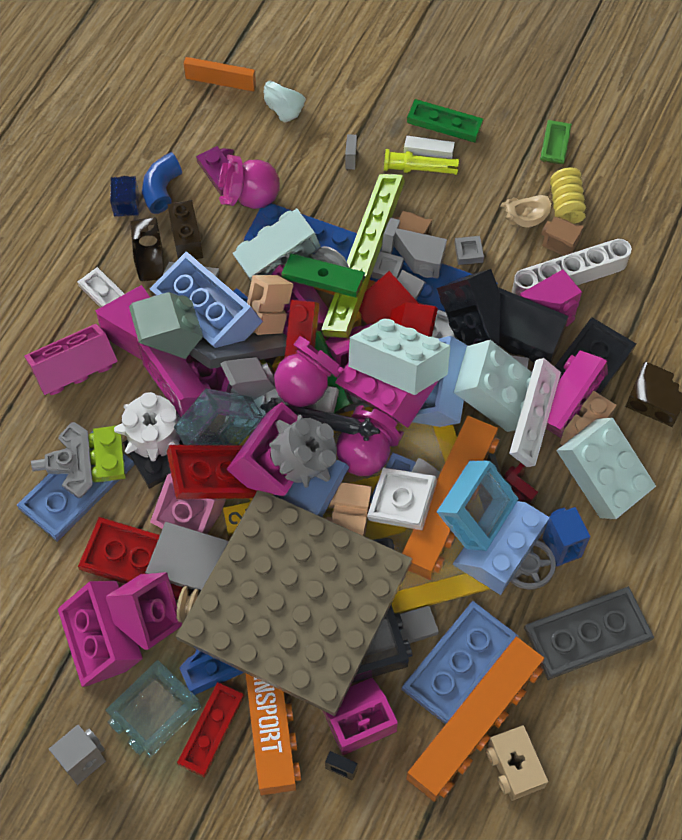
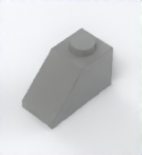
M397 228L395 232V248L404 258L412 272L427 278H439L447 239Z
M257 357L228 360L220 363L230 385L247 404L275 389L271 381L274 378L271 368L267 363L263 365Z

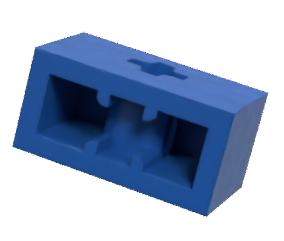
M576 507L568 510L560 508L551 513L542 538L552 551L557 567L581 558L590 535Z

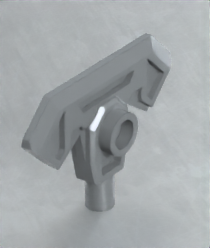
M72 422L58 437L66 448L45 454V459L32 460L31 466L32 471L46 470L47 474H68L62 487L77 498H82L93 485L89 438L87 430Z

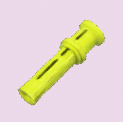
M386 149L383 171L395 169L408 173L411 170L457 175L459 159L412 155L410 151L398 153L390 152V149Z

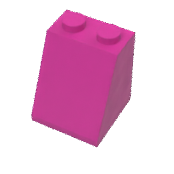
M142 285L95 310L99 326L106 333L108 340L141 359L129 306L133 302L150 298Z

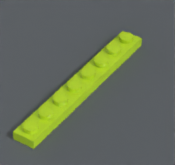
M379 174L347 259L349 268L365 272V280L357 298L335 292L321 329L324 336L349 338L382 247L385 229L390 218L393 216L405 183L403 175Z

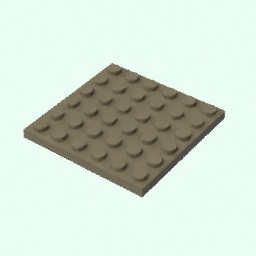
M258 490L180 627L176 639L336 716L412 564L413 558L267 492Z

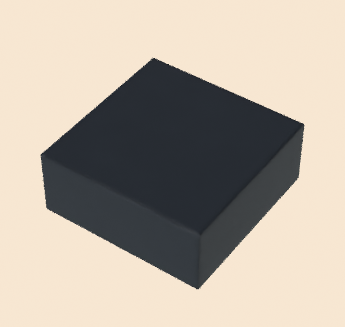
M330 751L325 761V769L353 781L358 769V763Z

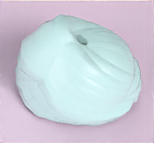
M273 81L266 82L264 86V100L268 107L276 112L280 121L286 123L298 117L306 101V98L301 93L285 88Z

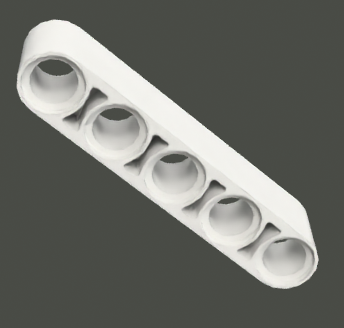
M614 239L522 269L515 274L512 293L520 296V293L562 269L576 285L620 272L627 266L632 250L631 245L624 239Z

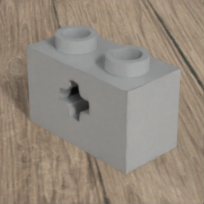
M79 725L75 726L49 748L77 785L106 762L101 754L105 749L99 739L90 729L84 732Z

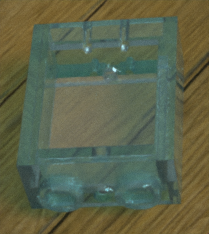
M205 388L174 428L184 445H240L264 416L252 397Z
M157 660L105 711L110 718L107 721L110 727L119 735L124 732L130 738L127 743L138 755L144 752L151 758L201 708L199 699Z

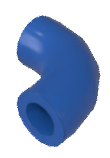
M172 152L151 164L144 175L142 194L148 209L153 214L165 211L168 208L167 204L172 203V199L167 192V185L172 179L182 174L181 166Z

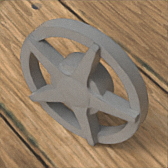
M537 540L534 546L541 548L550 560H540L538 555L533 553L532 548L510 582L523 589H537L546 585L551 580L556 566L555 557L550 548L543 542ZM551 565L549 574L540 581L537 574L539 568ZM524 574L531 576L535 583H524L517 579Z

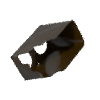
M157 218L130 221L133 259L140 281L159 280L163 276L165 267ZM154 225V227L148 231V226ZM144 236H154L157 242L151 246H144L139 243V240Z
M644 362L625 407L673 427L682 410V392L678 390L680 385L673 382V373L651 363Z

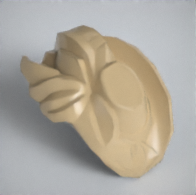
M544 195L520 200L513 197L503 202L500 207L506 208L507 215L505 218L511 225L518 224L522 227H533L543 222L549 215L551 202L548 196Z

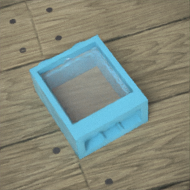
M469 461L437 510V513L466 549L487 551L518 501V497L511 490V486L499 474L493 463L490 461Z

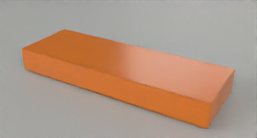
M185 57L183 64L186 79L253 92L255 90L256 79L254 69Z

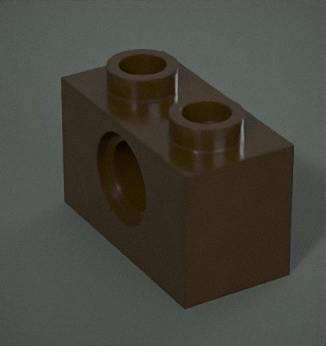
M192 200L167 204L178 259L185 252H188L195 259L203 258Z

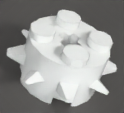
M150 392L144 393L129 405H124L125 411L122 415V424L114 427V432L127 437L129 443L125 450L126 454L135 451V453L143 457H148L149 455L151 461H156L159 454L161 456L167 455L169 445H180V431L189 427L190 423L185 425L181 418L177 417L176 409L168 399Z

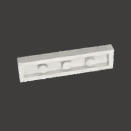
M544 358L535 361L509 453L526 467L536 465L561 374L558 369Z

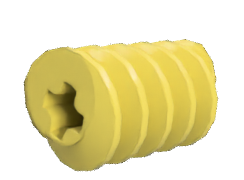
M570 167L555 172L550 179L553 195L554 216L576 224L585 219L586 216L583 212L586 209V205L584 203V190L580 178L581 172L577 168Z

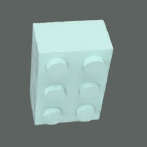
M296 208L294 211L285 212L280 216L279 221L272 226L262 228L258 232V236L251 241L242 242L238 245L236 251L233 252V255L249 279L252 280L253 275H271L279 264H286L291 253L308 257L309 254H314L321 246L315 232Z
M381 319L379 322L350 337L348 367L416 395L448 375L450 345L439 341L435 337H428L418 333L413 328H406L396 324L393 320Z
M487 340L466 347L454 393L505 431H515L532 372L493 341Z
M613 418L594 420L556 450L599 518L617 519L656 487Z

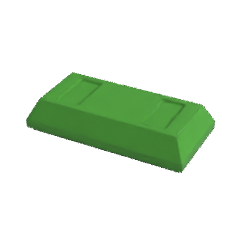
M552 120L547 121L540 157L541 161L564 164L572 124Z

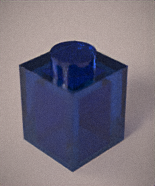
M136 176L111 177L110 203L114 217L139 215V189Z

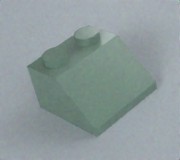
M167 292L133 302L129 306L140 344L186 359L203 337L192 300L186 296Z

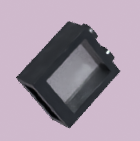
M392 604L352 683L408 667L409 657H412V650L408 639H402L400 630L404 629L400 613H394Z

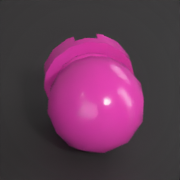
M227 155L229 162L222 164L218 187L223 188V196L219 197L221 204L234 206L238 201L245 207L258 209L264 208L275 201L280 191V182L276 169L270 163L258 159L247 160L242 163L240 156Z
M299 336L293 344L298 349L297 353L287 356L279 363L274 374L276 391L285 403L296 407L314 405L319 401L328 388V377L333 375L338 378L344 369L323 351H317L310 345L308 340Z
M364 405L356 407L351 417L357 418L361 423L365 421L366 417L371 418V422L380 430V434H375L369 437V441H364L360 433L352 435L342 432L336 444L338 460L349 466L348 473L357 476H371L380 472L388 461L391 452L390 446H397L404 434L403 431H398L395 428L397 422L390 416L376 408L372 412L364 410Z

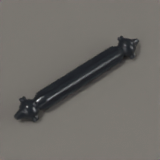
M271 398L267 404H261L260 408L267 413L279 403L276 402V398ZM285 403L297 416L302 415L303 418H311L322 424L326 423L334 431L352 435L360 433L364 441H369V437L380 434V430L375 427L371 422V418L368 417L361 423L357 418L305 407H296Z

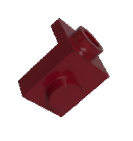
M520 463L516 468L514 466L510 467L503 479L511 486V490L518 497L519 502H526L533 506L536 502L538 491L521 479L526 466Z

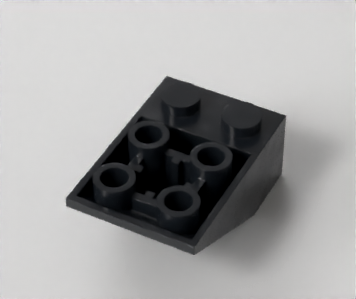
M491 269L459 278L437 288L440 302L445 309L449 326L456 339L468 346L491 340L499 346L500 291Z

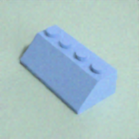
M185 252L150 288L156 296L171 292L179 296H186L192 300L203 338L214 348L245 341L263 322L250 305L188 252Z

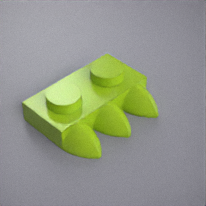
M116 426L94 428L93 433L88 434L89 448L94 449L90 451L91 465H96L91 468L92 482L126 479L122 434L114 432V427Z

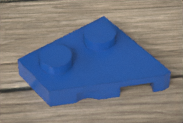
M197 649L195 654L188 657L179 667L191 696L216 686L217 682L222 683L244 673Z

